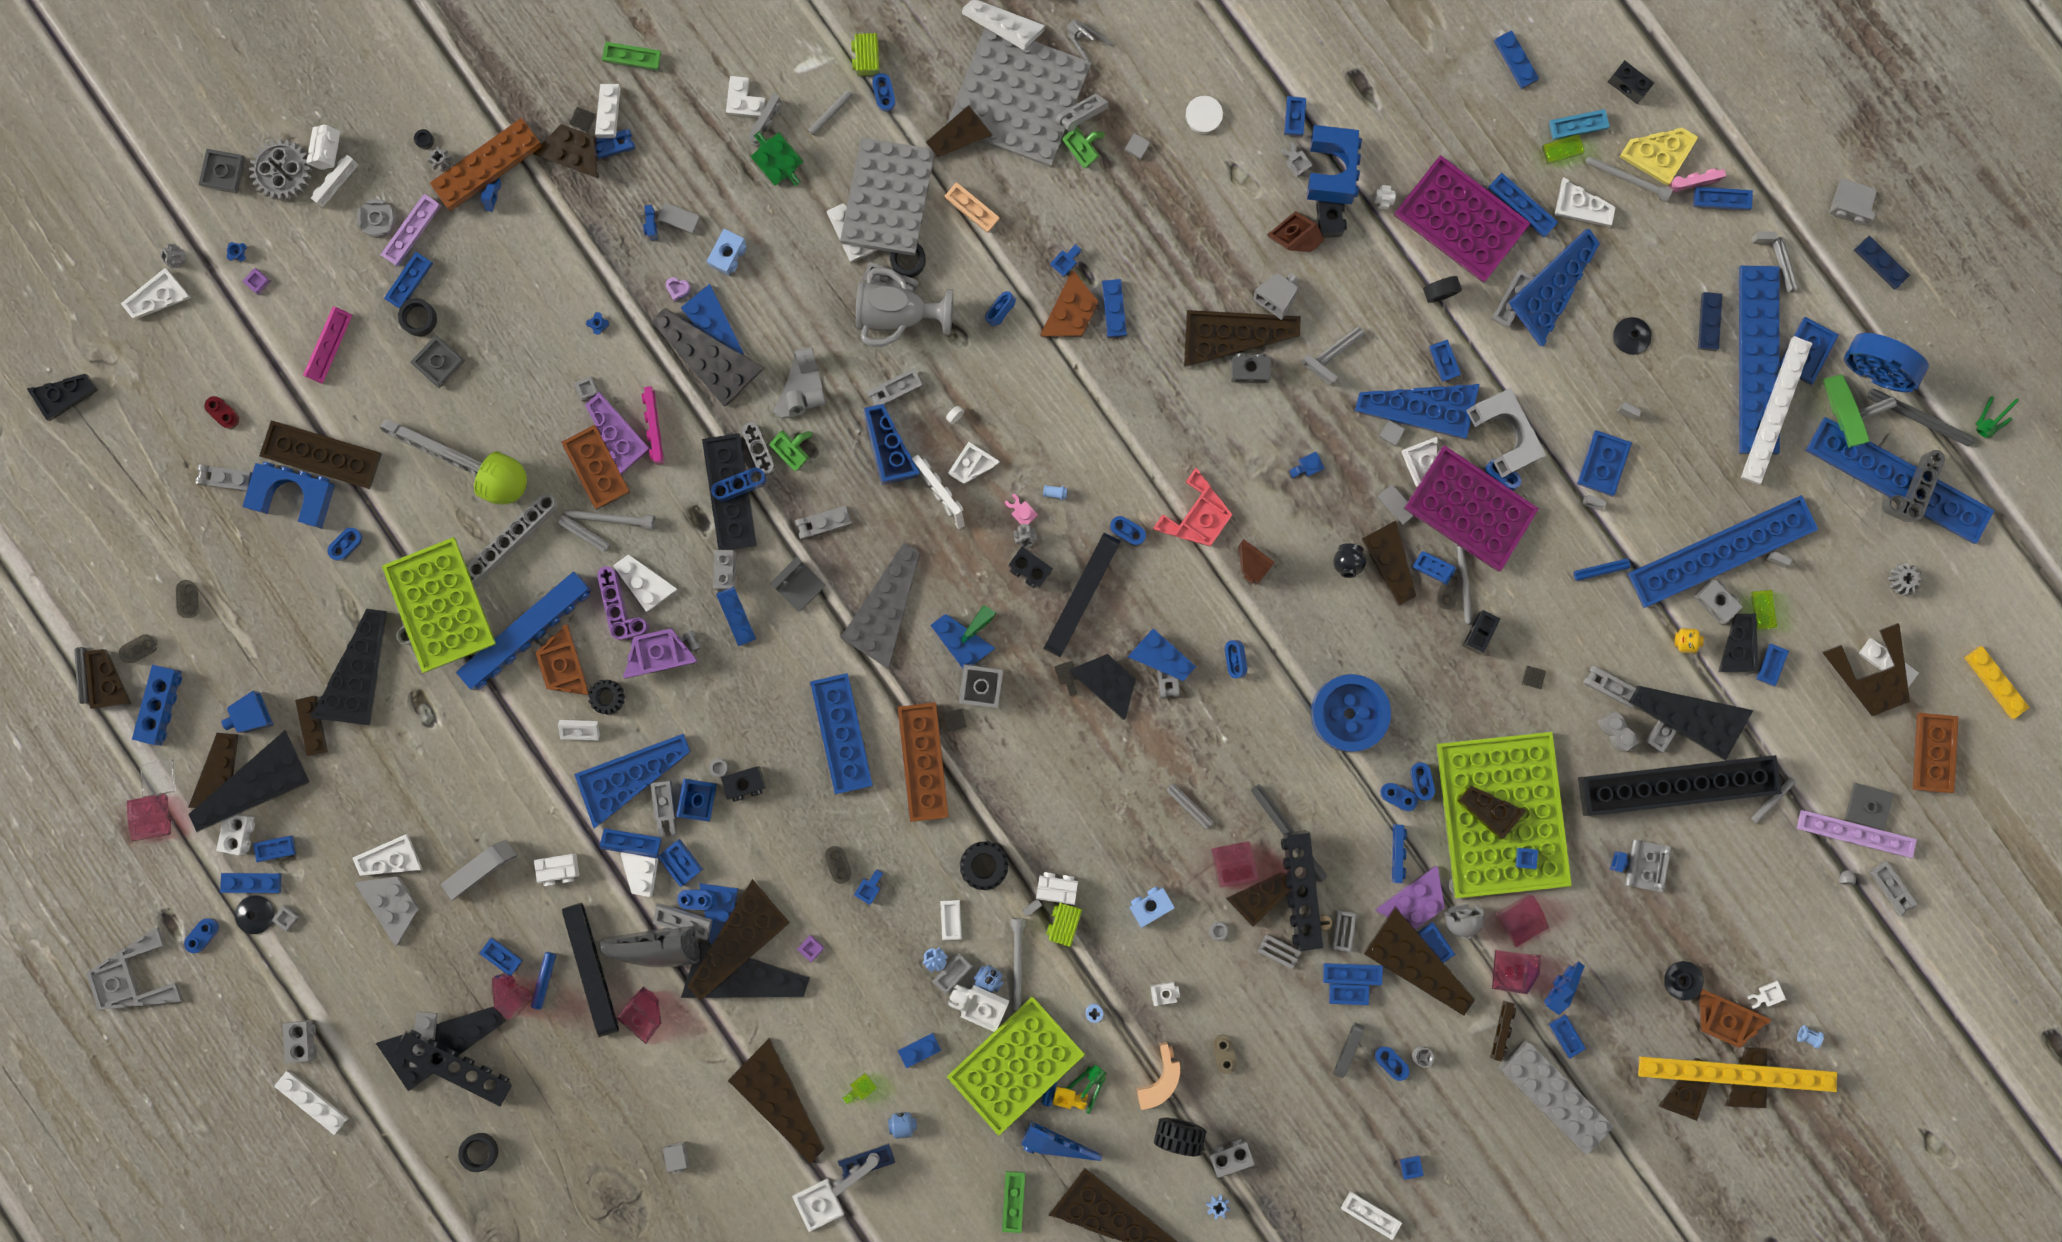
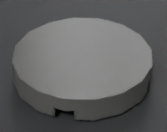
M369 200L358 210V226L370 237H383L390 233L395 226V212L383 200Z

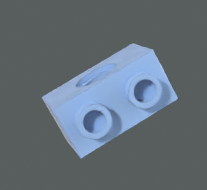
M723 229L706 261L707 264L730 276L731 272H735L738 266V258L740 255L743 256L747 249L745 239ZM726 250L733 251L729 257H725L724 252Z
M1156 886L1147 891L1149 895L1141 898L1139 896L1131 901L1132 905L1129 908L1141 928L1175 908L1163 887L1158 888ZM1149 900H1153L1156 903V908L1153 911H1148L1145 908V904Z

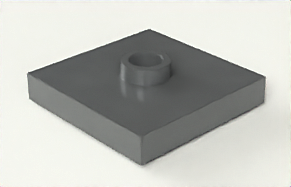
M206 149L199 186L238 193L246 157L244 155Z
M435 335L410 363L440 389L465 360L441 338Z
M1854 783L1845 820L1885 831L1894 793Z

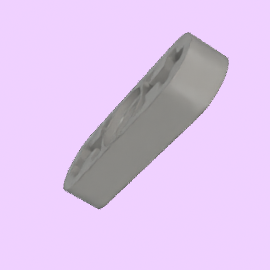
M746 423L742 428V434L757 468L761 469L763 463L761 459L757 461L756 458L764 457L766 463L771 465L768 466L769 470H761L765 475H770L774 471L775 465L762 433L755 423ZM749 427L756 429L754 431L755 438L760 437V440L753 441L751 435L746 434L749 431ZM756 444H762L764 450L762 453L756 454L753 452V447Z

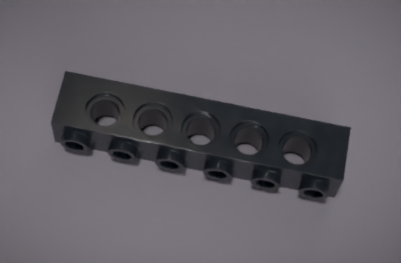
M1302 830L1283 833V839H1281L1282 850H1285L1283 866L1287 870L1288 877H1285V884L1290 891V896L1287 897L1288 906L1292 910L1290 925L1294 927L1292 943L1299 951L1323 948L1310 832ZM1300 848L1299 856L1293 857L1294 849ZM1298 867L1303 869L1300 876L1295 875V870ZM1304 886V893L1302 895H1298V888ZM1306 905L1307 911L1304 914H1300V908ZM1304 925H1309L1307 933H1302Z
M413 1029L410 1032L405 1030L394 1050L395 1055L501 1107L512 1087V1084L509 1082L510 1078L499 1074V1076L492 1074L493 1070L487 1066L482 1065L480 1068L474 1065L475 1061L469 1057L464 1056L462 1059L456 1056L458 1052L447 1047L444 1050L438 1047L440 1043L431 1038L428 1041L421 1038L422 1034ZM416 1044H422L425 1047L421 1054L413 1052V1047ZM434 1053H440L442 1060L434 1063L430 1059ZM452 1062L460 1064V1068L455 1072L448 1069L449 1064ZM469 1071H476L477 1077L475 1080L470 1081L466 1078V1074ZM491 1079L495 1082L492 1089L484 1088L486 1080Z

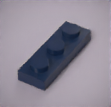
M1870 235L1854 249L1894 290L1910 276Z
M1703 292L1701 294L1698 349L1719 350L1723 297L1721 293Z

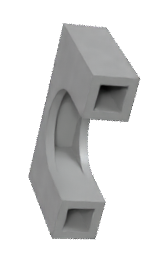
M1511 388L1466 410L1475 427L1492 419L1503 420L1512 427L1516 437L1513 450L1493 461L1502 478L1546 456L1542 444H1540L1535 435L1534 429L1531 427L1525 412L1522 410Z

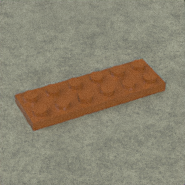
M520 118L435 178L430 184L451 212L540 149L542 144L525 121Z
M936 702L899 706L898 715L910 822L949 818Z

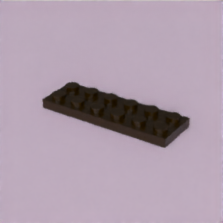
M271 420L259 456L370 489L382 453Z

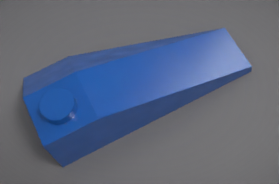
M1033 1121L1030 1122L1021 1141V1145L1024 1146L1023 1149L1031 1154L1037 1152L1039 1154L1101 1161L1102 1154Z

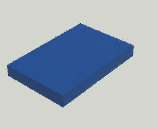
M1804 317L1794 336L1811 342L1812 345L1799 379L1812 385L1839 334ZM1786 349V351H1785V353H1784V355H1783V357H1782V359H1781V361H1780V369H1781L1783 360H1784V358H1785L1787 349Z
M1595 430L1577 485L1613 497L1632 442Z

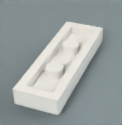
M600 84L595 130L597 138H616L621 89L619 84Z
M346 155L345 158L338 162L336 169L326 176L325 182L314 190L311 199L323 208L359 164Z
M1872 638L1868 639L1858 653L1880 671L1894 666L1887 649ZM1905 663L1909 688L1919 672Z
M1351 1191L1341 1206L1343 1211L1393 1240L1402 1224L1398 1219Z

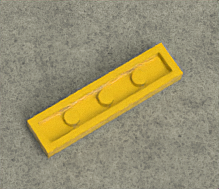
M1978 646L1964 657L2011 719L2017 718L2030 708L1983 646Z

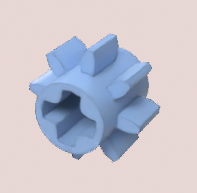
M940 947L936 950L931 948L925 952L923 964L930 972H933L934 969L941 971L947 964L946 959L948 956Z
M1221 1194L1216 1198L1211 1195V1202H1206V1205L1211 1208L1207 1211L1208 1215L1213 1213L1215 1220H1217L1218 1216L1225 1218L1224 1213L1230 1211V1208L1226 1206L1229 1200H1222ZM1220 1203L1222 1208L1216 1211L1214 1205L1217 1206Z

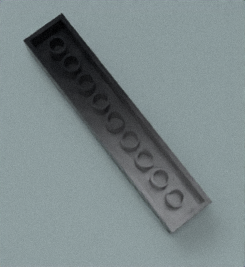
M1776 755L1578 777L1583 816L1782 794Z

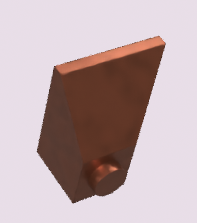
M1297 211L1267 234L1270 239L1289 251L1311 252L1324 241L1317 224Z
M1245 539L1238 546L1241 572L1245 575L1243 578L1250 584H1258L1275 562Z

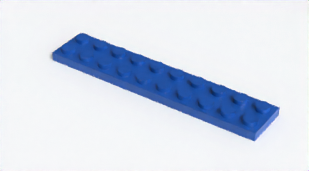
M1741 265L1739 267V454H1749L1780 371L1779 266ZM1780 433L1772 455L1780 454Z
M1827 417L1822 419L1805 450L1889 498L1896 495L1906 497L1917 468L1872 442L1848 448L1844 432H1841L1839 424ZM1924 473L1923 478L1925 481H1928V476ZM1938 479L1923 517L1970 543L1977 544L1995 510ZM1917 491L1916 495L1921 499V493Z
M1800 495L1627 574L1643 608H1646L1819 529L1803 496Z

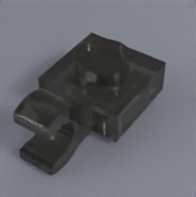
M1073 661L1054 666L1059 684H1066L1069 696L1077 694L1073 681L1078 679L1069 672V669L1074 667Z

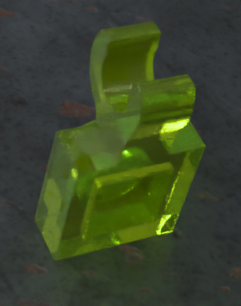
M865 1072L850 1084L853 1090L842 1099L846 1104H849L857 1096L863 1100L876 1090L877 1086Z

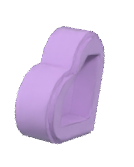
M672 277L666 281V288L674 302L685 297L691 291L690 284L685 280L679 281L677 278Z

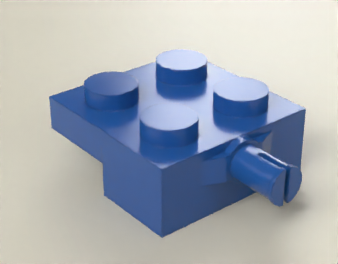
M1579 961L1573 966L1569 965L1562 976L1558 975L1554 979V987L1544 1000L1546 1006L1558 1015L1570 1006L1580 982L1585 965Z

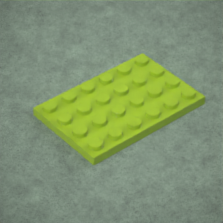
M455 537L382 565L422 673H427L497 645Z
M1032 996L961 1062L947 1078L995 1133L1000 1136L1082 1059L1085 1054Z

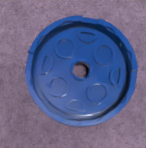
M1874 333L1857 334L1844 356L1845 364L1858 376L1862 377L1864 374L1872 379L1871 383L1898 392L1907 393L1912 392L1913 389L1917 390L1929 369L1927 360L1910 346L1893 338Z
M1357 674L1342 675L1326 682L1317 691L1311 705V722L1318 737L1329 747L1343 752L1362 751L1378 743L1385 735L1391 719L1390 703L1384 690L1370 678ZM1347 708L1353 709L1355 713L1354 718L1347 719L1344 712Z

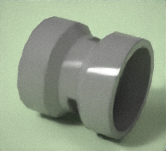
M1418 1046L1412 1051V1059L1420 1067L1427 1068L1433 1064L1434 1054L1427 1047Z

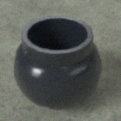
M1352 543L1339 545L1333 559V565L1342 577L1354 578L1363 572L1366 565V557L1362 546Z

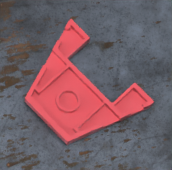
M1195 468L1185 483L1201 493L1196 503L1180 525L1162 515L1153 530L1210 547L1232 514L1200 474V471Z

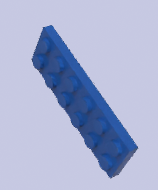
M848 673L810 681L834 793L840 794L873 786Z

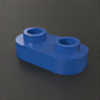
M879 73L874 76L872 85L878 108L881 111L888 112L895 107V96L890 77L887 74ZM883 82L886 85L884 87H880L879 84ZM885 100L890 102L888 105L883 104Z
M1009 291L1003 292L987 311L985 320L991 326L1001 324L1008 312L1014 307L1016 302L1015 296Z
M1492 459L1486 465V473L1512 491L1516 490L1521 485L1520 475L1515 471L1502 478L1493 462L1496 459Z
M1117 516L1112 519L1110 529L1113 534L1134 546L1141 545L1144 542L1146 533L1142 527L1123 516ZM1118 523H1121L1123 525V529H1117L1116 525ZM1138 533L1140 538L1134 539L1132 535Z
M355 528L345 529L329 545L327 550L329 557L336 561L346 559L361 544L363 540L362 533ZM352 535L356 536L354 541H351ZM339 548L342 549V553L340 555L337 554V550Z
M1239 640L1228 641L1225 645L1228 673L1232 678H1243L1248 670L1244 645Z
M1415 763L1410 769L1415 795L1422 801L1430 800L1435 794L1430 768L1425 763ZM1419 768L1423 771L1421 776L1416 773ZM1423 787L1427 789V793L1425 795L1421 793V789Z
M1386 783L1380 789V796L1384 801L1403 811H1411L1417 806L1418 800L1415 794L1394 783ZM1389 789L1394 791L1393 796L1388 795ZM1406 798L1411 799L1410 805L1405 804Z
M687 889L678 894L677 901L683 909L707 910L715 905L716 898L710 890Z
M212 918L202 919L184 941L185 949L190 953L203 951L218 933L219 925L217 921ZM205 925L209 927L207 932L204 930ZM193 940L196 942L195 947L191 945Z
M1382 1046L1376 1050L1375 1059L1377 1063L1393 1079L1402 1081L1408 1077V1065L1391 1048ZM1384 1052L1388 1054V1057L1386 1059L1381 1058V1055ZM1396 1067H1401L1400 1073L1395 1072Z

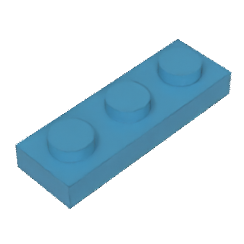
M1606 109L1549 121L1553 140L1607 130L1610 127Z

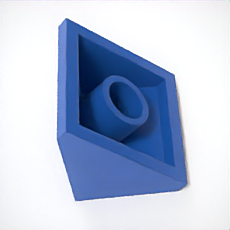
M683 778L676 817L710 822L717 784Z

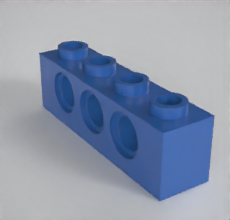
M152 665L132 740L162 746L167 737V724L170 723L172 718V706L177 700L176 691L182 682V671ZM165 682L167 687L163 692L161 686ZM158 701L161 702V708L159 710H157L156 704ZM153 720L156 721V727L154 729H152L151 723Z

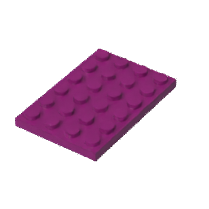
M1441 155L1394 213L1395 217L1482 283L1488 279L1530 225L1529 221Z
M1445 445L1441 447L1403 508L1497 572L1502 571L1539 510L1538 507Z

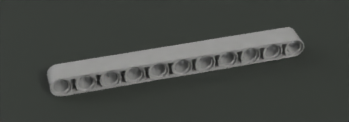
M543 494L537 498L467 565L474 587L479 585L558 509V501L549 494ZM548 499H551V506L549 508H545L544 502ZM537 512L538 518L531 522V514ZM519 526H523V533L517 535L516 529ZM505 539L510 540V544L507 548H503L502 543ZM495 552L496 558L493 561H489V554ZM481 565L482 571L476 575L474 570L476 566ZM402 626L397 632V640L401 644L412 646L410 640H405L404 637L407 632L405 626Z

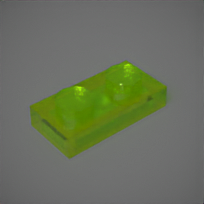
M1579 134L1542 146L1547 164L1575 157L1585 152Z
M1772 589L1751 592L1753 613L1756 614L1757 630L1777 628Z

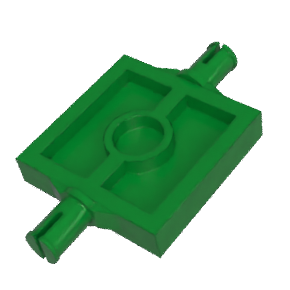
M760 131L753 136L761 145L750 157L774 186L787 178L797 186L801 181L794 172L804 161L780 131L767 140Z

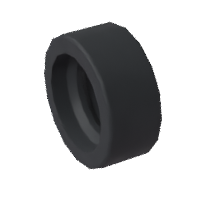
M918 243L916 252L919 256V262L916 267L910 270L903 269L898 265V253L890 252L892 269L910 278L918 276L926 265V255L922 246Z
M1450 276L1425 286L1423 291L1427 302L1434 303L1460 293L1462 288L1458 276Z
M418 298L410 299L399 308L398 322L409 334L417 337L425 336L435 328L437 314L434 308L426 301ZM415 307H422L428 313V320L421 328H413L407 322L409 311Z
M476 1133L467 1137L459 1147L458 1157L461 1165L470 1172L485 1171L495 1163L498 1157L499 1149L497 1142L486 1133ZM475 1141L486 1143L490 1150L488 1160L482 1164H474L467 1155L469 1145Z

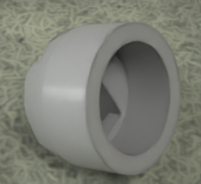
M1849 870L1843 871L1839 877V884H1856L1855 874Z

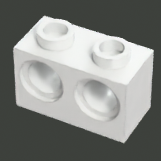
M238 814L223 821L216 851L246 855L251 845L249 840L250 834L255 827L254 817ZM238 820L242 822L241 829H238L236 826ZM234 839L238 841L237 848L232 846Z

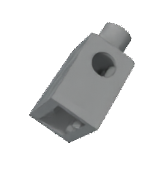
M1292 273L1286 278L1280 274H1275L1255 289L1253 300L1282 320L1297 296L1298 287L1295 284L1298 282V278Z

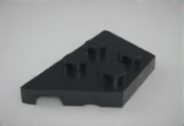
M1109 654L1102 655L1069 669V672L1116 715L1125 720L1136 681L1131 674Z

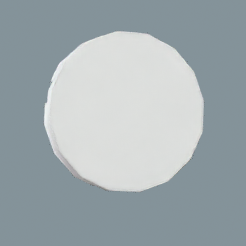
M1210 96L1194 98L1187 106L1185 119L1191 130L1200 134H1208L1215 131L1221 124L1223 117L1221 105Z

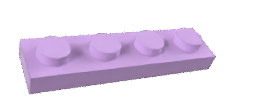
M423 194L380 255L398 267L438 212L441 205L426 194Z

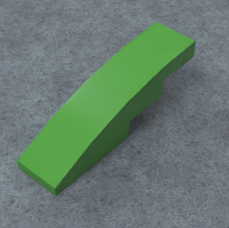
M1843 375L1823 379L1833 415H1836L1840 430L1844 432L1848 448L1869 443L1870 441L1860 412Z

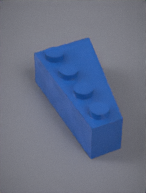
M884 404L864 408L863 413L881 486L919 477L920 472L907 451Z

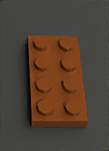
M596 425L561 442L596 510L631 493Z
M1917 713L1913 790L1954 793L1959 716Z

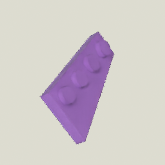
M600 392L585 404L620 474H623L644 456L650 448Z

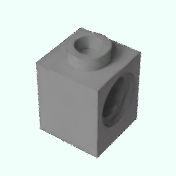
M685 1142L666 1145L663 1148L667 1172L673 1171V1174L681 1173L690 1165Z

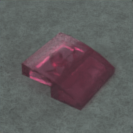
M166 794L127 800V819L131 841L171 835V816L168 815V796Z

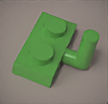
M1076 127L1074 131L1065 135L1062 140L1085 169L1100 157L1091 143L1095 139H1103L1105 133L1103 131H1093L1085 137L1079 127Z
M783 430L778 433L769 445L796 472L810 458L799 445L802 441L811 438L812 432L806 431L797 435L792 440Z

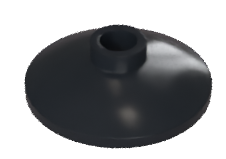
M1628 317L1616 325L1613 332V340L1616 347L1623 353L1629 355L1639 354L1649 346L1651 330L1642 319ZM1631 332H1636L1637 337H1633L1631 335Z
M253 895L246 897L236 908V923L242 931L248 934H260L266 931L273 923L274 908L270 901L262 896ZM250 912H254L255 917L253 919H251L249 916Z
M1679 961L1667 969L1664 976V985L1672 997L1687 1001L1694 999L1700 994L1704 985V978L1696 965L1687 961ZM1680 977H1684L1685 982L1683 984L1679 983Z

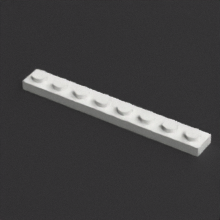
M1795 336L1791 338L1741 479L1757 485L1762 483L1809 354L1811 342Z

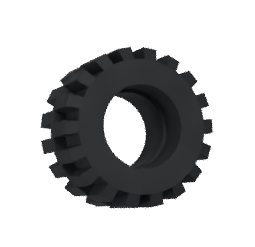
M989 841L972 844L965 850L960 861V872L964 881L977 890L985 891L996 888L1003 882L1008 873L1009 863L1007 855L1001 847ZM981 854L990 855L995 860L996 869L989 877H980L973 870V861Z
M1168 1117L1160 1118L1154 1144L1172 1153L1191 1157L1201 1156L1207 1131L1197 1124Z

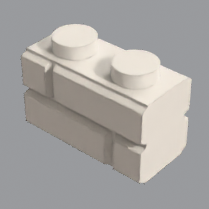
M325 124L313 127L306 163L320 170L333 168L340 131Z
M576 853L534 860L537 883H543V886L554 885L555 880L561 879L563 883L572 882L574 877H579Z
M1044 872L1043 876H1039L1036 899L1075 905L1078 881H1074L1075 877L1063 875L1062 879L1055 878L1054 873Z

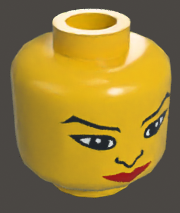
M1681 628L1679 632H1675L1674 646L1678 648L1679 652L1697 653L1699 647H1703L1704 636H1700L1698 629Z

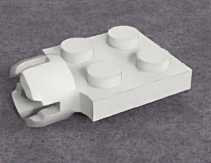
M956 985L954 988L957 990L952 991L951 1001L948 1000V1005L960 1010L961 1018L995 1032L999 1027L1009 1000L973 985L972 989Z

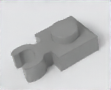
M1290 142L1289 147L1291 151L1288 152L1283 147L1281 148V153L1284 157L1289 158L1286 164L1297 178L1312 168L1313 165L1301 150L1297 153L1295 151V144Z

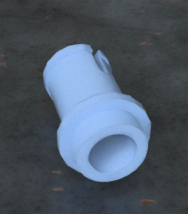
M1044 485L1043 497L1059 498L1062 501V499L1067 497V488H1064V486Z

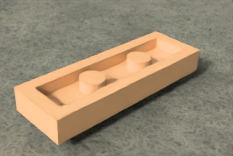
M957 182L944 196L947 201L987 234L1000 220V217Z

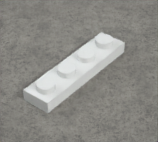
M287 1070L274 1086L333 1135L337 1134L349 1119L290 1070Z

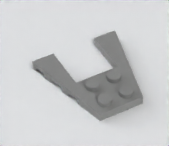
M159 927L154 928L151 932L140 937L134 943L123 948L117 954L86 973L98 1010L183 1001L177 982L139 995L128 964V958L165 946Z

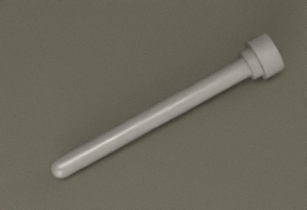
M1587 157L1585 160L1587 164L1656 193L1660 197L1659 199L1664 202L1668 201L1673 191L1672 187L1667 185L1659 187L1592 157Z
M574 510L564 511V515L568 518L641 525L645 530L652 531L655 527V515H646L638 518Z
M1454 543V546L1457 547L1465 623L1471 625L1473 619L1465 550Z
M1011 918L1012 931H1014L1013 1009L1015 1012L1021 1007L1022 931L1026 927L1025 918Z

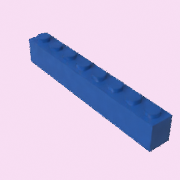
M573 571L495 638L497 645L478 652L457 670L456 674L470 690H481L487 685L486 681L489 678H494L502 672L501 668L503 666L513 663L516 660L515 656L517 654L527 651L531 647V642L542 638L546 634L545 630L550 626H556L561 621L559 618L564 614H570L579 601H585L590 596L591 588L578 573Z

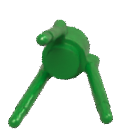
M1991 396L1980 419L1975 423L1978 426L1976 428L1977 433L1984 438L1992 437L1997 431L2012 421V418L2009 417L1997 426V423L2018 403V398L1995 420L1990 418L1984 420L1994 399V396Z
M1095 1064L1092 1068L1088 1066L1086 1071L1067 1087L1069 1090L1072 1089L1089 1074L1087 1078L1090 1082L1082 1093L1081 1098L1083 1099L1093 1084H1096L1097 1087L1087 1109V1114H1090L1107 1074Z

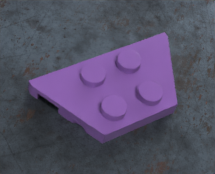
M670 628L633 637L623 678H632L698 662L673 629Z
M1437 866L1428 870L1375 910L1388 917L1396 905L1401 914L1408 919L1416 930L1445 909Z

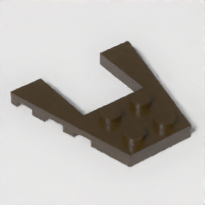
M1899 623L1879 630L1894 666L1856 680L1842 645L1822 652L1871 716L1910 702Z

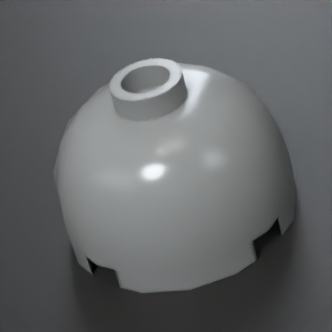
M1468 904L1456 905L1448 908V913L1446 911L1444 913L1446 925L1450 932L1460 936L1462 939L1472 938L1482 930L1484 925V909L1478 905H1474V908H1468Z

